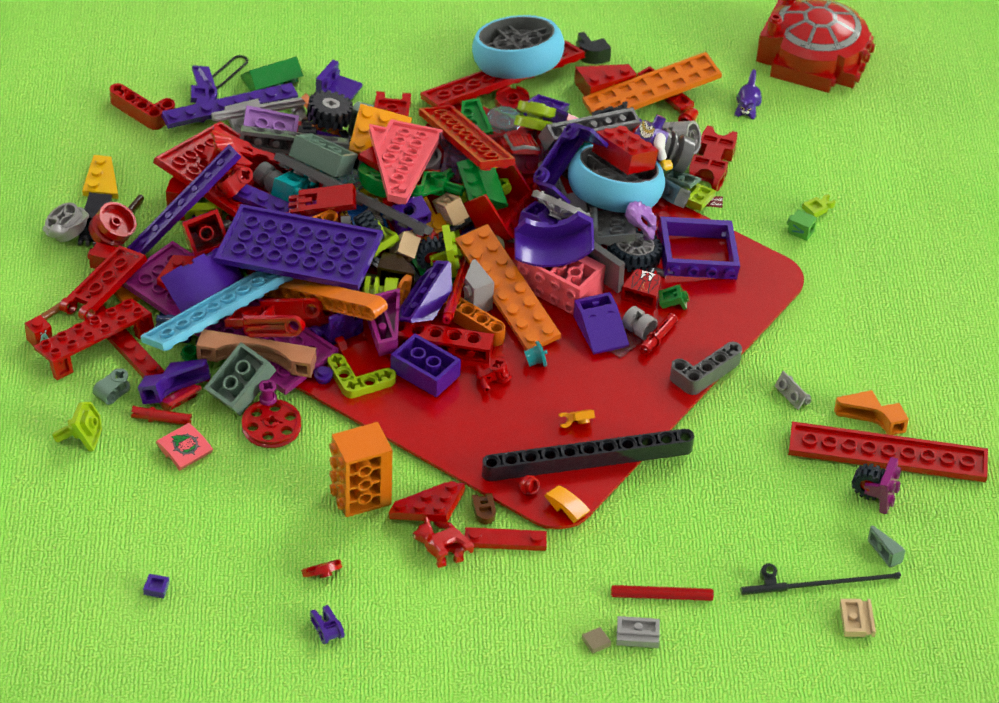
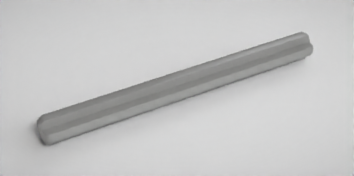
M299 97L252 106L281 111L304 107L305 101ZM246 107L212 112V121L217 122L244 117Z

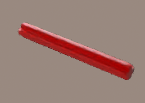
M612 585L611 596L712 601L714 599V590L712 588Z

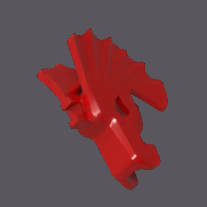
M216 124L211 132L215 147L206 146L201 157L206 158L205 164H210L230 144L241 155V158L225 174L236 165L255 170L265 161L273 165V162L278 163V161L274 160L275 155L273 153L252 147L249 142L227 133Z

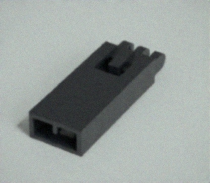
M89 193L84 208L88 212L89 218L85 228L78 235V246H83L85 241V246L90 247L91 242H93L94 247L96 242L89 232L90 221L105 203L113 202L112 195Z

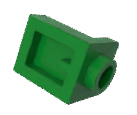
M680 284L659 291V304L662 309L680 304L683 310L687 309L689 296L686 291H683Z

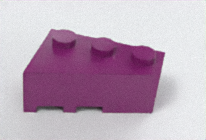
M400 288L374 294L381 296L388 305V309L373 321L367 320L379 356L391 354L398 349Z

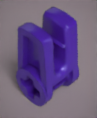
M328 605L322 608L324 621L316 610L310 611L311 622L323 644H327L329 640L335 638H344L345 634L342 624Z

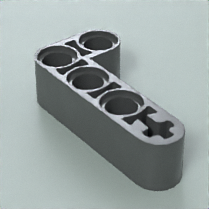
M729 342L695 366L684 359H675L671 363L670 380L686 393L696 395L740 364L742 346L737 342Z

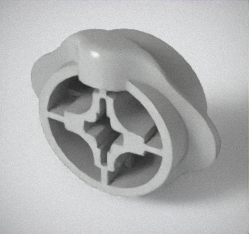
M64 203L56 207L47 216L43 231L48 237L55 238L59 242L69 241L83 231L89 214L84 208L77 207L74 203Z

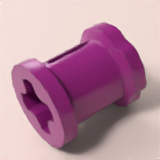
M269 379L261 381L259 383L261 391L259 396L260 403L266 406L275 404L277 401L275 394L276 383Z

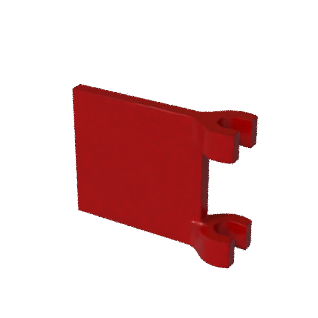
M369 327L363 329L365 333L362 336L364 341L347 346L343 336L335 338L337 342L335 347L345 357L356 377L380 369L391 368L385 355H378Z

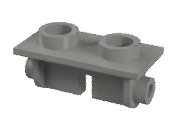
M782 371L775 387L797 410L800 409L802 404H810L811 396L800 388L792 376H788Z

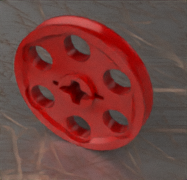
M277 399L276 403L270 406L263 405L258 401L245 410L242 416V431L244 436L257 446L264 448L282 447L298 437L301 431V415L296 407L283 400ZM272 407L280 408L279 411H271L270 409ZM254 412L261 413V415L257 417L252 416L251 414ZM287 416L295 417L294 420H286L285 418ZM251 426H255L258 428L255 431L248 430V428ZM285 430H289L292 433L285 435L282 432ZM267 435L273 437L271 440L263 439V437Z

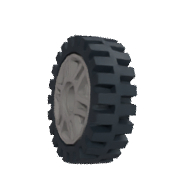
M636 228V241L629 244H623L622 242L614 243L607 246V251L625 263L624 270L627 269V272L635 271L636 269L646 271L649 267L655 268L659 265L662 255V243L660 239H657L656 235L653 240H645L643 232L638 231V228Z

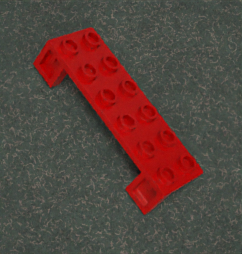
M132 298L126 299L122 303L110 307L97 315H93L89 319L77 323L51 338L42 340L34 345V349L50 362L53 378L59 380L74 372L70 356L132 325L135 337L141 339V335L155 328L152 314Z

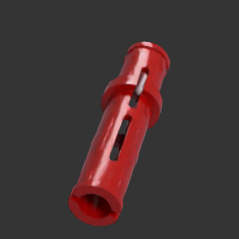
M669 313L656 329L647 335L646 340L639 346L642 354L648 355L655 346L661 343V339L678 322L675 314Z
M133 405L131 410L133 414L131 413V418L145 419L148 422L159 421L186 425L188 423L191 424L192 421L190 420L192 414L158 410L155 407L144 408Z

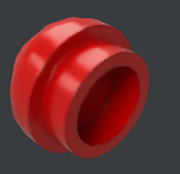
M526 475L520 480L519 487L523 494L532 495L538 492L540 483L534 476Z

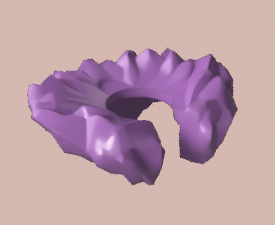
M641 201L629 203L625 213L628 222L641 229L645 240H653L657 219L654 213H652V208L645 206ZM641 216L647 221L648 226L643 223Z

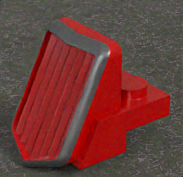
M515 130L504 134L503 138H500V146L515 158V165L522 174H534L538 170V155H541V150L531 134Z

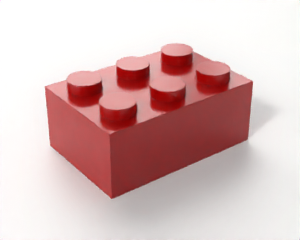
M618 126L616 128L596 131L609 145L604 147L593 143L592 151L625 174L630 175L655 168L659 150L652 146L650 142L640 138L638 134L629 131L627 127Z

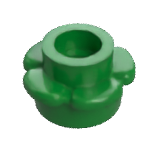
M186 345L182 348L180 355L184 361L197 360L196 346Z

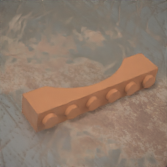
M204 329L196 345L197 359L217 362L227 359L239 343L242 342L263 358L279 364L292 375L311 378L316 364L315 347Z

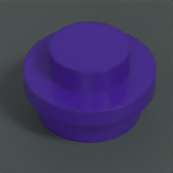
M320 366L314 370V378L320 384H327L333 378V371L329 367Z

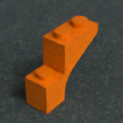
M872 390L836 398L834 412L837 416L876 423L888 435L905 433L907 430L909 418L900 403L881 406Z

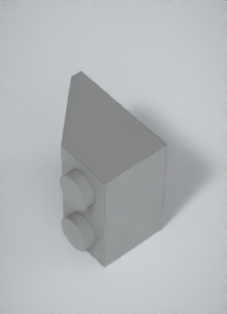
M474 259L465 277V286L463 287L464 299L487 312L493 310L494 281L477 260Z

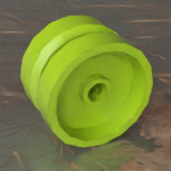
M519 100L517 109L520 112L527 113V116H515L514 125L542 131L546 125L552 124L549 121L543 120V117L554 118L556 108L548 107L546 104Z

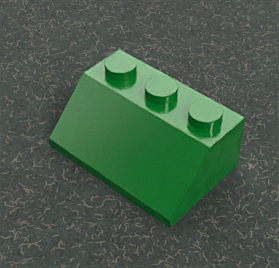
M295 56L249 70L240 75V77L251 92L283 85L285 82L292 84L299 82L298 78L302 77L303 73L298 58Z
M470 159L457 162L459 176L465 188L468 201L486 194L496 210L508 207L495 168H491L488 171L481 170Z

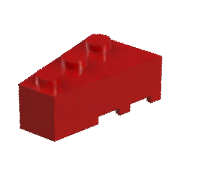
M629 64L575 67L574 83L581 93L587 96L636 78L637 74Z

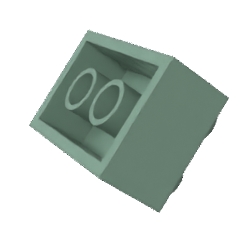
M312 133L296 135L289 156L295 158V160L303 164L306 163L315 170H321L332 178L350 175L358 155Z
M240 342L204 388L211 396L241 416L260 392L259 383L270 379L276 372V369L269 361Z

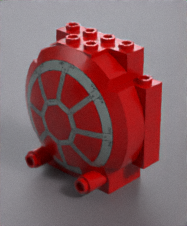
M778 0L760 33L756 62L772 66L770 77L829 93L831 87H835L836 84L854 88L856 82L859 83L861 74L864 73L866 63H869L871 53L874 52L876 44L873 43L874 36H872V32H869L866 21L859 16L858 12L845 4L834 0Z

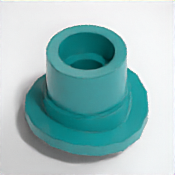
M535 341L536 346L524 351L528 364L533 366L543 363L544 367H546L547 360L545 354L548 352L547 350L543 351L539 341Z

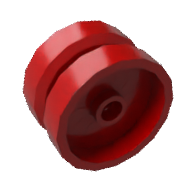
M119 202L105 203L90 221V235L95 242L113 247L123 246L136 230V217L127 206Z

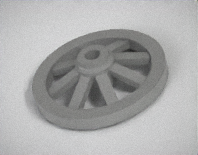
M533 190L531 197L542 202L549 209V216L558 220L570 217L577 211L591 217L589 212L586 213L580 207H574L561 201V198H554L543 191Z

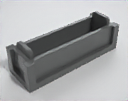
M665 179V188L661 197L674 205L684 208L691 191Z

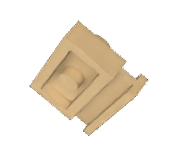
M840 599L844 637H865L866 635L875 637L876 629L871 599H867V601H862L861 599Z

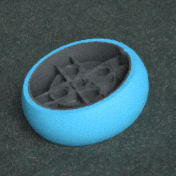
M532 15L509 16L491 21L478 30L472 45V53L477 66L490 76L504 79L528 78L545 73L559 63L564 51V39L559 27L547 18Z
M593 144L581 148L569 164L568 180L572 191L583 201L604 210L626 213L629 203L634 201H641L645 206L652 208L661 198L665 188L664 172L657 161L653 170L627 175L592 151Z

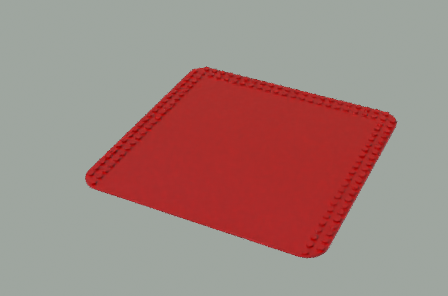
M462 104L454 105L461 112ZM483 106L493 129V134L525 128L514 125L513 120ZM442 136L439 142H445L448 140ZM542 144L538 145L541 150V155H538V164L544 161L550 152L545 151ZM464 157L441 161V164H453L456 161L460 162L463 160H467L468 158ZM522 174L526 181L531 179L533 181L534 174ZM561 175L560 180L566 193H573L569 180ZM454 176L453 178H451L459 179V185H462L460 177ZM361 183L354 185L356 190L362 185ZM672 204L673 217L710 219L686 206L682 208ZM734 231L740 262L737 279L683 276L661 277L660 290L680 284L683 291L688 293L689 301L687 302L686 310H683L680 304L662 309L659 304V295L655 309L621 300L622 291L616 293L604 284L603 293H611L617 304L621 320L625 313L633 306H637L645 314H649L657 319L658 325L669 313L677 316L678 322L661 339V343L655 346L648 355L642 354L639 350V346L645 340H642L634 332H630L626 328L624 329L629 347L593 355L573 315L537 297L561 333L560 339L542 347L543 351L547 350L548 352L545 354L547 360L546 367H544L543 363L529 366L524 353L526 350L493 302V310L487 311V313L505 324L504 343L499 346H493L489 364L461 359L460 376L438 397L429 394L397 374L396 383L393 386L356 398L345 397L334 378L327 384L318 383L314 378V373L311 378L308 377L295 388L361 426L378 422L389 442L456 480L465 483V485L484 496L485 494L492 493L495 502L545 529L572 528L586 521L642 461L535 475L534 477L540 483L539 490L536 494L525 495L519 487V482L523 477L498 481L485 480L482 477L483 458L490 454L672 430L716 383L714 382L696 395H690L670 380L672 361L684 359L695 366L729 342L739 343L742 346V355L800 294L804 285V275L801 268L790 258ZM669 236L671 254L674 259L730 262L726 239ZM503 239L505 251L517 267L515 243H508V240ZM602 244L601 246L607 250V246ZM385 251L379 252L380 254L378 256H382L383 252ZM660 259V263L656 268L663 269L662 259ZM370 264L367 273L377 275V267ZM627 269L624 270L623 284L631 276L634 270H632L631 272H627ZM462 291V294H461V297H462L463 299H464V291ZM263 296L261 299L266 300V299H276V298H271V297ZM440 313L433 320L421 322L464 329L453 321L449 324H444ZM363 319L364 329L369 327L366 319ZM362 332L345 340L347 346L364 341L362 336L365 333ZM391 354L385 355L391 364ZM504 358L507 362V369L511 372V379L504 384L492 381L489 383L490 391L484 392L482 386L477 381L475 365L482 364L485 370L490 368L489 365L494 359ZM340 374L339 376H340L341 378H346V377H348L349 375H347V374ZM367 381V382H365V384H366V385H373L374 382H372V381ZM588 409L594 410L595 418L589 419L590 422L578 424V421H573L569 427H560V424L567 422V418L565 416L559 417V413H571ZM557 486H561L578 497L590 511L573 523L562 509L556 511L545 495Z

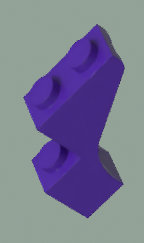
M206 359L171 362L163 374L145 376L137 388L143 404L161 403L168 394L176 390L210 379L211 373Z

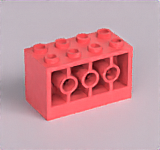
M588 256L571 264L557 267L532 266L519 261L517 263V269L537 297L572 315L574 312V300L603 293L606 265Z

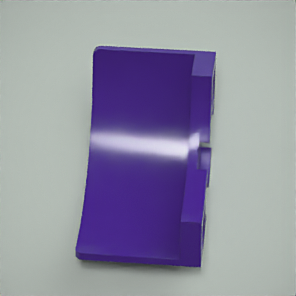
M577 211L569 218L558 221V224L554 225L525 217L515 228V259L528 265L539 267L563 266L586 257L594 250L593 218L580 211Z
M219 247L213 249L207 255L204 253L192 259V264H187L183 267L181 265L161 277L181 313L244 278L238 267L215 262L214 256Z

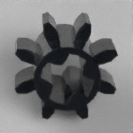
M303 121V125L298 126V132L317 135V126H312L311 121Z

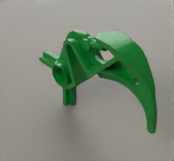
M362 163L358 169V178L362 186L371 194L385 198L386 193L380 172ZM451 168L444 172L424 171L421 185H416L410 198L420 195L424 197L430 194L440 196L446 192L462 196L465 188L462 185L450 182V179L455 175Z

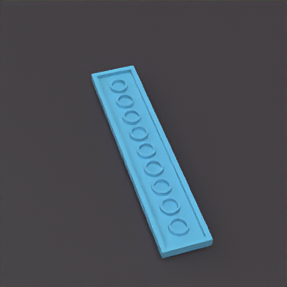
M255 271L140 336L142 343L163 351L170 350L177 343L186 341L191 335L202 332L207 326L218 323L221 318L232 315L235 310L248 306L251 301L262 298L265 293L276 290L281 284L290 282L293 278Z

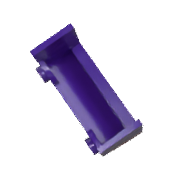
M577 123L568 124L538 170L535 171L533 176L535 189L539 192L543 191L554 198H561V201L570 204L571 201L554 185L584 140L604 147H608L609 144L590 127Z

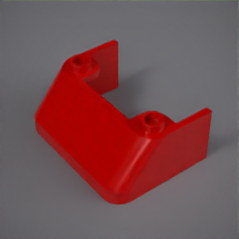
M516 165L509 166L506 169L495 168L499 179H508L512 186V190L505 195L508 207L496 211L486 194L463 203L476 229L488 224L495 235L506 240L515 238V228L518 226L521 211L534 201H537V199L531 197L532 191Z

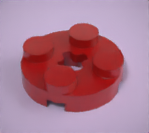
M505 86L497 91L495 105L502 111L507 112L508 115L514 116L520 112L517 109L519 100L527 102L530 100V95L522 87L510 88V86Z

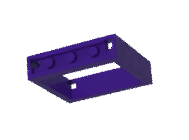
M660 216L657 233L658 239L662 243L661 259L665 276L737 279L740 262L732 221ZM669 236L726 239L730 262L674 259L671 254Z

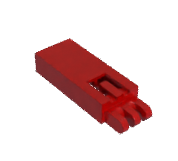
M353 183L299 190V195L288 197L290 202L288 203V208H290L288 213L309 216L328 210L335 212L355 210L356 188Z

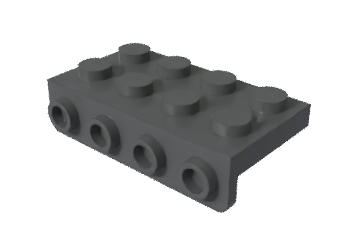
M595 206L590 207V215L593 218L594 238L597 244L609 246L619 242L629 244L636 241V227L628 222L625 213L598 210V207Z

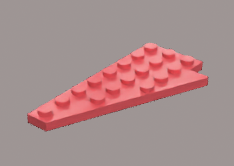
M392 119L387 127L370 124L369 134L387 200L395 204L406 205L442 138L443 130Z

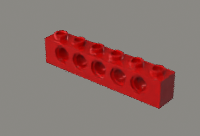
M399 321L398 348L413 334H417L459 359L488 364L490 362L494 334L421 322L409 323Z

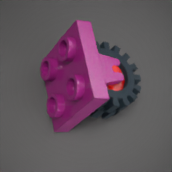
M890 457L886 470L884 468L880 470L879 465L873 467L874 464L871 463L869 466L867 463L863 466L860 465L851 483L852 488L855 489L854 492L856 494L860 493V497L866 496L867 500L872 498V501H876L877 498L879 500V513L887 514L889 508L894 506L895 493H899L901 482L898 481L901 467H898V459Z

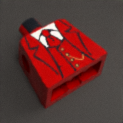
M652 267L647 268L646 271L636 269L622 286L621 300L655 309L660 290L661 276Z

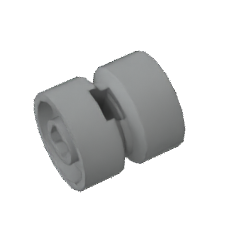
M637 306L631 307L622 319L624 328L634 332L642 340H646L647 335L653 332L658 325L657 319L649 314H645Z

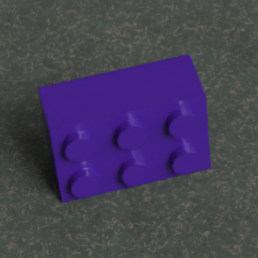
M413 334L391 354V369L398 376L429 394L438 397L460 376L461 359L421 336Z

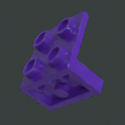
M333 59L316 78V92L319 93L321 90L327 92V90H330L331 93H334L335 91L338 92V95H345L344 98L348 97L350 101L362 88V83L341 76L339 61Z
M340 313L334 314L329 317L328 324L320 327L321 331H323L322 337L332 345L337 344L335 341L337 337L343 336L347 340L363 332V319Z

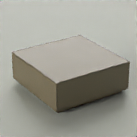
M601 627L582 634V640L592 654L611 646L610 639Z

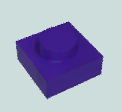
M149 574L143 588V594L164 598L170 583L169 577Z

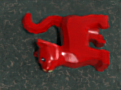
M425 517L424 524L418 526L417 530L413 532V538L423 543L427 551L437 559L436 565L438 568L447 565L445 556L449 552L454 554V562L459 563L464 561L463 555L465 551L468 550L469 553H473L474 550L473 543L450 522H434L438 528L445 529L444 531L434 533L428 517Z

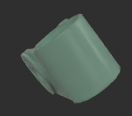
M122 368L113 370L108 376L95 384L93 394L108 405L114 403L119 397L130 390V384L127 381L128 372Z

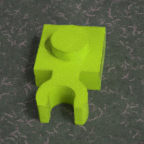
M826 194L821 200L815 197L804 202L802 209L808 214L818 217L827 213L828 209L834 208L836 200L829 201L830 195Z

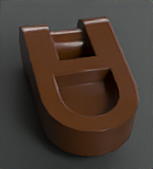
M492 493L485 494V496L472 495L471 500L476 520L482 524L494 522L496 508Z

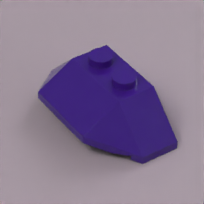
M436 260L433 263V267L428 269L418 279L400 307V322L430 321L438 315L442 305L447 301L448 296L452 292V273L449 261Z

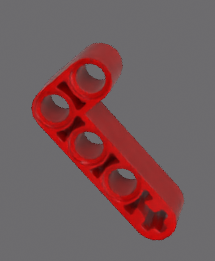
M121 83L112 84L109 88L110 102L114 107L152 130H159L166 125L162 118V111L175 109V101L171 98H164L153 104Z

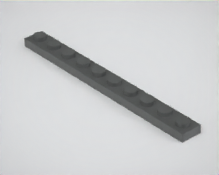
M276 152L274 160L280 162L279 166L286 169L290 167L294 169L293 173L300 176L306 175L309 177L308 180L318 184L320 182L323 184V187L344 184L285 154ZM356 190L357 205L363 206L364 204L368 206L367 210L374 213L380 212L383 214L382 217L387 220L393 221L395 219L398 221L397 224L406 229L409 226L413 228L412 232L417 235H431L434 228Z

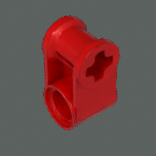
M236 165L220 178L216 184L227 198H231L252 180L253 172L249 167Z

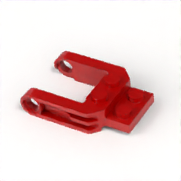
M317 298L266 299L260 301L258 306H246L235 310L224 322L225 327H233V329L243 328L244 334L248 337H295L305 329V321L302 319L317 318L323 311V305ZM309 304H313L317 308L316 313H312L308 309ZM291 321H294L298 324V330H294L291 328Z

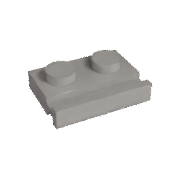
M618 616L616 645L659 648L660 619Z

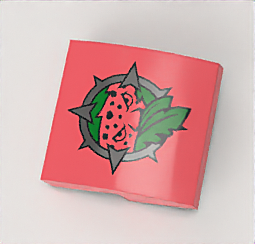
M190 423L156 441L165 457H170L179 471L213 451L208 441Z

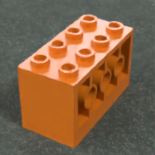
M375 422L332 434V443L329 444L332 457L329 458L332 471L329 472L332 481L330 491L332 496L337 498L338 509L343 511L345 517H350L392 505L393 450L379 423Z

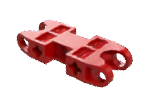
M708 125L701 135V146L697 153L699 155L694 154L690 163L689 174L701 178V181L709 182L712 189L719 191L727 175L729 162L726 161L732 162L736 151L738 132L732 131L727 135H719L715 133L714 126Z

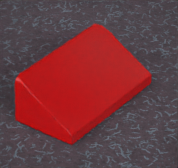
M193 384L176 390L167 395L159 404L163 410L171 411L198 396L202 388L199 385Z

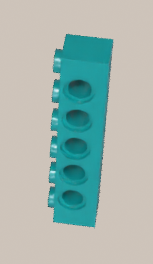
M293 169L274 178L271 195L289 202V196L299 195V190L318 188L319 182L318 184L308 180V176H300L293 173Z

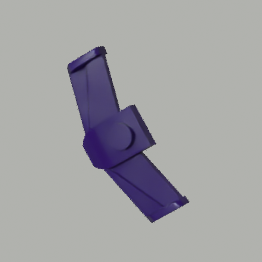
M192 65L191 70L197 85H191V103L198 104L216 100L218 89L215 86L209 66Z

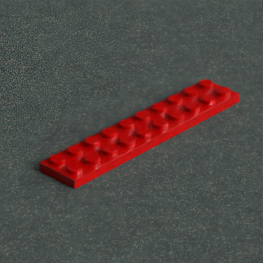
M564 41L562 58L552 69L578 62L580 59L585 58V52L570 42ZM479 71L420 92L421 99L432 107L459 105L465 100L475 99L483 94H490L492 91L502 87L520 83L527 78H497Z
M454 106L419 108V116L433 128L443 130L442 136L481 170L488 171L495 167L506 169L509 166L515 165V158Z
M794 421L791 424L788 455L856 465L867 463L869 466L871 463L874 464L873 467L879 465L880 468L885 469L890 457L898 459V467H901V471L978 482L987 481L988 448Z

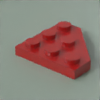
M445 482L395 501L388 512L389 519L424 521V518L428 517L429 521L448 522L465 492V483Z

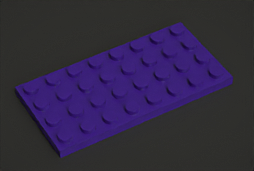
M241 204L214 256V260L219 264L359 291L383 238V231Z

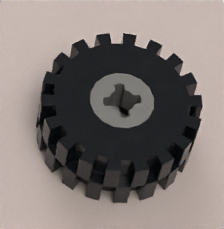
M323 90L319 93L314 92V95L312 94L309 98L306 117H308L309 121H312L313 125L317 124L318 128L325 127V130L331 128L332 131H336L337 128L342 130L343 127L346 128L350 124L353 103L350 102L348 97L344 98L345 95H338V92L335 91L334 93H331L330 90H327V92Z

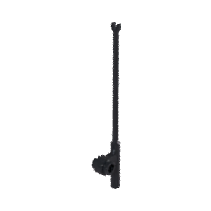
M767 563L760 570V577L764 580V585L740 587L741 595L787 591L788 589L891 578L900 579L901 573L895 572L893 574L787 584L786 582L777 583V568L775 565Z

